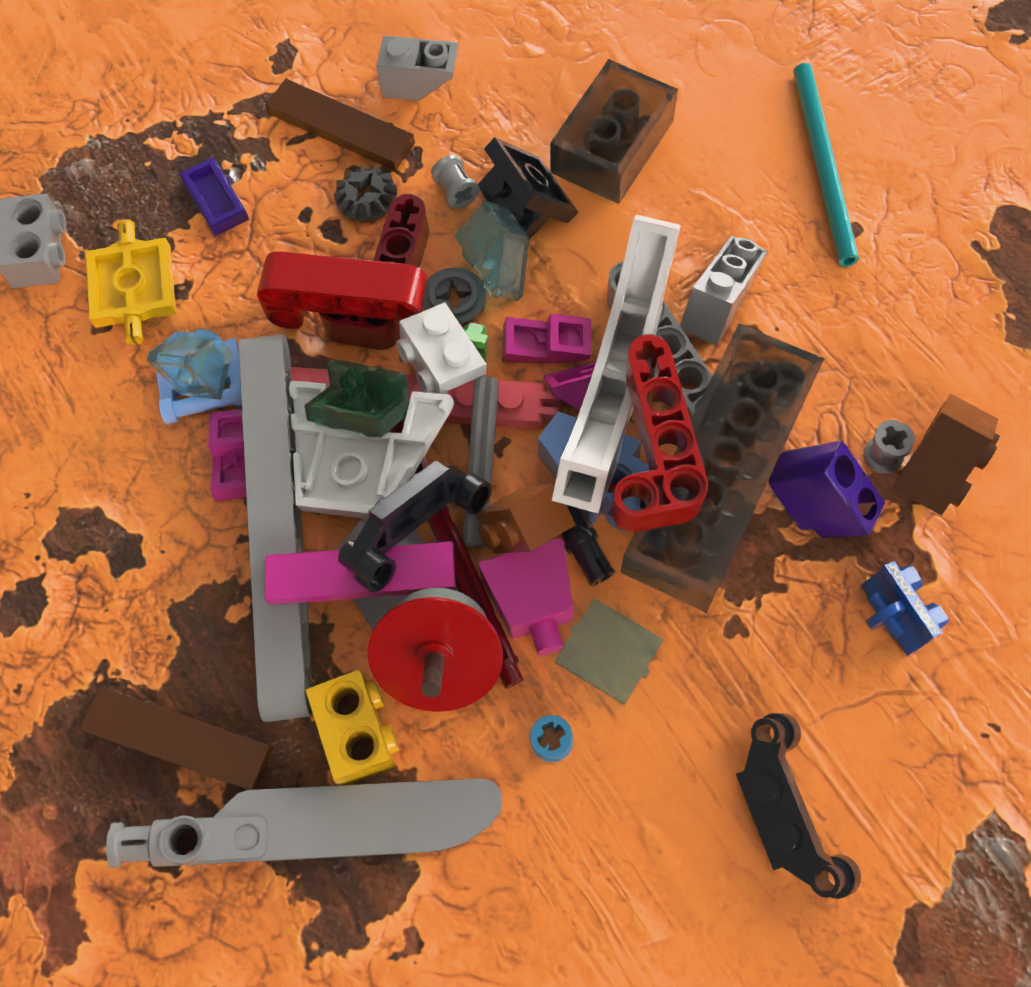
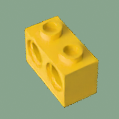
M358 669L305 689L333 780L338 785H350L396 767L392 753L399 751V747L390 723L384 726L381 724L377 709L384 707V702L375 679L367 682L361 670ZM347 695L359 696V705L354 712L348 715L338 714L337 707L343 697ZM363 738L374 740V750L367 759L358 761L352 758V748L358 740Z

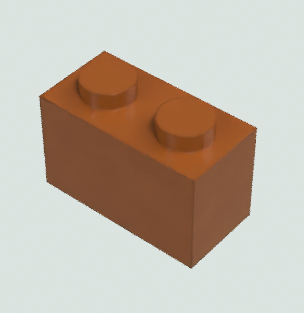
M555 483L518 489L475 514L480 524L478 525L479 536L483 543L489 549H492L494 553L531 552L572 528L576 523L567 505L552 501Z

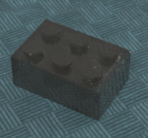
M608 59L550 142V172L619 204L673 123L678 89Z

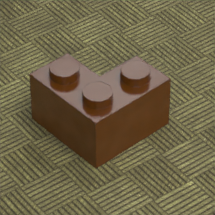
M950 393L926 430L920 444L898 476L893 488L941 516L950 504L958 507L972 486L966 479L974 467L983 470L997 450L996 443L1000 438V435L995 433L998 418Z

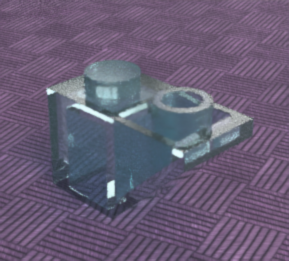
M485 200L454 236L463 248L461 253L464 259L475 267L483 278L481 283L484 289L493 297L518 301L523 296L529 237L509 208Z

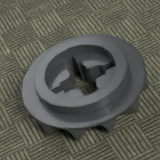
M361 164L358 171L351 172L346 170L345 178L343 180H336V192L334 193L336 205L343 215L355 221L366 222L383 217L388 213L390 204L397 197L396 185L391 174L383 173L378 165L373 169H366ZM371 185L372 193L366 192L360 198L358 189L364 190L367 186Z
M443 269L433 274L426 281L422 306L424 310H427L445 302L460 325L467 321L474 323L476 316L484 311L487 297L486 289L482 280L475 273L467 269ZM454 287L455 293H458V297L461 298L457 308H453L449 301L451 288Z

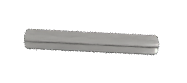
M480 376L475 379L467 475L476 474L491 484L499 384L497 378ZM490 499L484 508L490 505ZM467 511L464 512L462 538L465 546L470 548L486 547L479 536L478 525L480 524L475 514H470Z

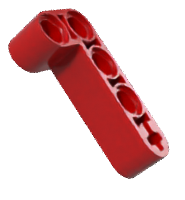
M276 251L268 253L265 258L257 297L267 319L275 326L284 329L301 328L304 324L306 311L401 321L421 312L427 275L422 269L409 264Z
M645 334L637 337L631 343L628 350L625 373L650 471L631 474L622 478L616 485L612 502V517L615 524L628 532H641L693 520L699 514L708 491L706 473L671 348L662 337L654 334ZM649 367L651 369H655L654 376L651 379H649ZM660 401L669 406L670 409L657 411L651 408L649 403ZM673 444L680 448L682 453L668 455L660 449V446ZM683 487L690 490L695 498L690 501H682L677 499L671 490ZM628 497H638L646 503L647 507L640 511H633L628 509L622 501Z

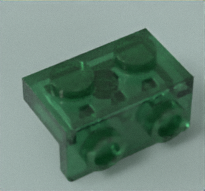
M333 359L327 364L330 386L304 405L307 421L323 424L332 429H345L363 433L367 437L381 438L406 417L409 406L406 376L398 371Z

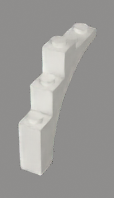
M636 215L633 219L617 290L598 358L575 426L560 458L552 497L554 502L595 513L600 511L617 468L627 424L634 410L625 373L628 350L631 343L637 337L645 334L656 335L663 307L662 302L681 227L679 224Z

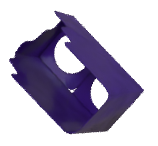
M842 440L784 451L780 454L769 476L768 483L798 527L801 530L812 529L822 538L869 535L886 503ZM875 503L866 515H861L858 504Z

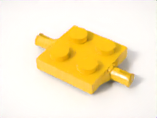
M121 220L117 223L119 235L117 243L106 248L86 251L89 320L95 328L124 324L125 342L130 345H136L135 340L138 344L144 341L142 321L176 314L171 247L166 238L148 241L135 239V223L131 220H125L124 224Z

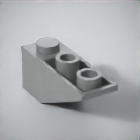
M731 236L694 285L680 323L682 330L717 346L734 319L768 251L758 247L750 239Z

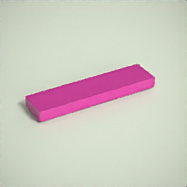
M452 542L392 547L385 554L395 561V573L391 581L378 592H370L355 580L354 573L338 562L340 550L266 555L265 601L268 605L409 595L426 588H447L456 591L454 546Z

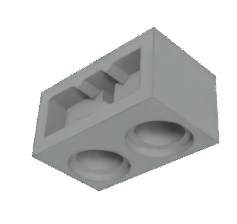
M47 193L0 199V273L12 288L60 283V266L65 265V253L61 240L62 233H65L67 228L66 219L63 211L56 208Z

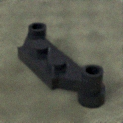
M434 461L421 472L414 474L393 493L380 499L374 507L368 510L369 518L356 540L348 541L341 548L338 562L354 573L355 580L370 592L382 590L391 581L396 569L395 561L385 554L388 550L450 502H455L457 506L470 514L480 512L490 499L492 493L491 484L476 474L467 475L454 466L446 467L438 461Z
M768 714L753 724L751 728L752 742L745 769L737 773L736 776L773 870L784 868L810 885L813 891L821 897L840 899L856 892L860 886V869L856 862L846 855L836 854L829 856L824 852L785 757L786 752L794 749L800 741V725L789 714ZM771 727H772L773 730H774V738H773V739H772V737H771V735H770V729H771ZM828 873H831L834 877L835 885L830 882Z

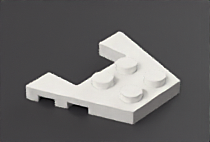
M291 381L289 390L294 408V414H291V428L295 432L296 452L293 453L296 506L304 512L368 519V510L374 507L380 499L387 497L405 484L413 476L453 409L454 401L449 394L412 391L402 433L323 426L333 392L327 384Z

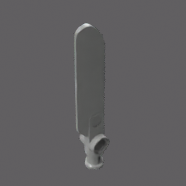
M484 778L246 790L233 797L214 817L194 818L182 815L173 819H156L150 826L125 827L122 822L111 823L106 840V856L110 868H120L123 863L145 861H151L154 867L179 865L192 867L204 864L444 851L469 842L489 828L501 813L502 795L500 788L492 780ZM194 828L198 835L197 845L189 854L182 855L177 846L178 838L185 830ZM132 843H145L143 845H130Z

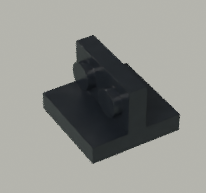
M496 137L484 148L495 166L478 183L479 189L516 243L525 245L551 217L569 223L579 213L539 156Z

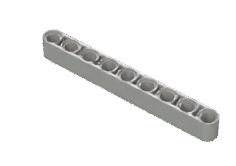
M284 334L246 338L239 341V364L257 700L262 721L272 722L311 717L313 715L305 689L313 687L307 602L268 605L265 601L266 555L304 553L301 510L296 506L293 453L296 452L295 432L291 428V414H294V408L289 390L290 382L292 381L289 346Z

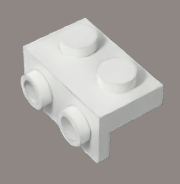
M445 302L399 321L400 340L396 341L397 349L403 362L406 365L411 363L416 370L417 382L422 392L448 394L449 390L486 374V362Z

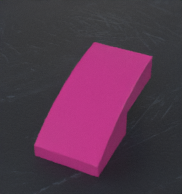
M550 314L547 322L506 317L504 321L502 361L517 363H563L587 360L591 357L590 318Z
M242 410L210 413L208 447L213 456L211 493L215 501L247 498Z

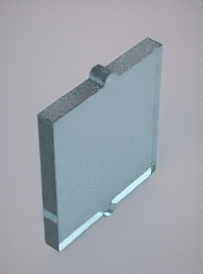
M594 598L579 624L571 626V636L556 658L555 663L625 705L641 677L646 678L648 676L649 669L647 667L664 639Z

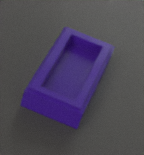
M214 157L179 173L182 182L214 237L250 220L245 208Z

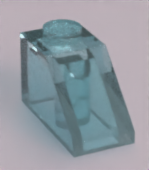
M196 329L194 333L175 332L148 353L147 361L180 395L221 400L233 353L215 332L206 329Z

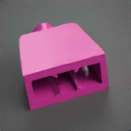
M562 537L548 541L531 552H513L478 562L482 582L511 638H519L531 634L537 655H547L562 649L564 644L558 625L573 620V602Z

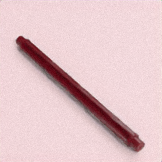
M380 365L370 367L364 372V376L369 384L367 389L369 395L372 396L387 431L402 433L406 415L393 389V383L391 379L386 377ZM425 457L414 474L421 472L429 466ZM446 505L427 521L437 543H453L455 583L459 592L473 599L482 608L487 619L497 631L503 649V664L499 676L505 689L511 688L524 681L517 665L519 659L515 656L506 634L494 613V608Z

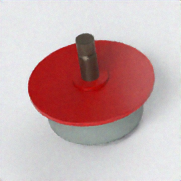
M447 588L421 589L400 600L375 625L367 650L371 673L379 686L388 695L409 707L432 712L457 710L480 700L495 685L503 664L501 640L482 608L467 595Z

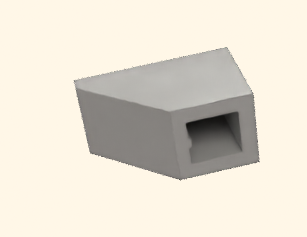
M383 36L376 65L382 97L420 101L451 80L454 75L459 43Z

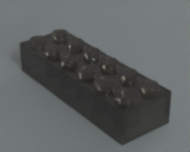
M738 324L691 418L708 481V491L701 510L693 520L686 523L635 532L624 553L620 573L707 613L824 358L743 324ZM677 447L674 455L681 454V449ZM677 487L671 490L672 494L679 500L690 501L695 498L693 493L686 488Z

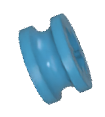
M548 715L538 719L531 728V745L539 758L547 762H557L569 755L573 746V734L566 720L559 716ZM553 727L554 733H557L558 729L564 733V736L559 739L560 747L558 749L550 750L549 744L543 748L538 743L544 739V729Z

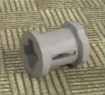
M448 155L445 158L439 159L431 169L432 179L444 189L446 193L445 199L451 208L460 209L466 207L476 199L479 194V186L475 180L468 178L464 171L463 161L459 156Z
M888 420L881 423L877 427L873 439L868 442L864 449L865 463L870 469L883 474L896 471L904 461V456L908 455L912 450L915 436L911 428L907 424L896 420Z

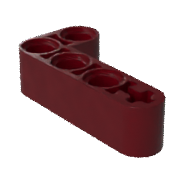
M403 194L392 201L373 261L409 264L420 268L429 237L426 208L421 198L413 194ZM319 312L327 336L332 341L386 350L393 347L396 341L400 339L398 320L350 315L334 319L340 314ZM386 321L383 325L374 326L377 322Z

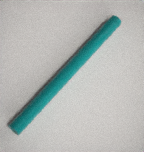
M801 63L794 68L793 73L838 262L843 267L852 266L859 261V254L813 68L810 63Z

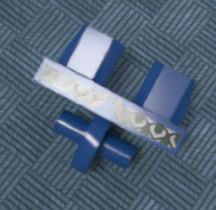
M895 561L880 568L877 574L860 586L868 596L867 600L875 611V614L866 620L870 630L884 625L891 637L897 640L908 656L943 633L941 629L949 622V618L940 605L931 603L925 606L916 594V591L922 587V579L913 566L899 568Z

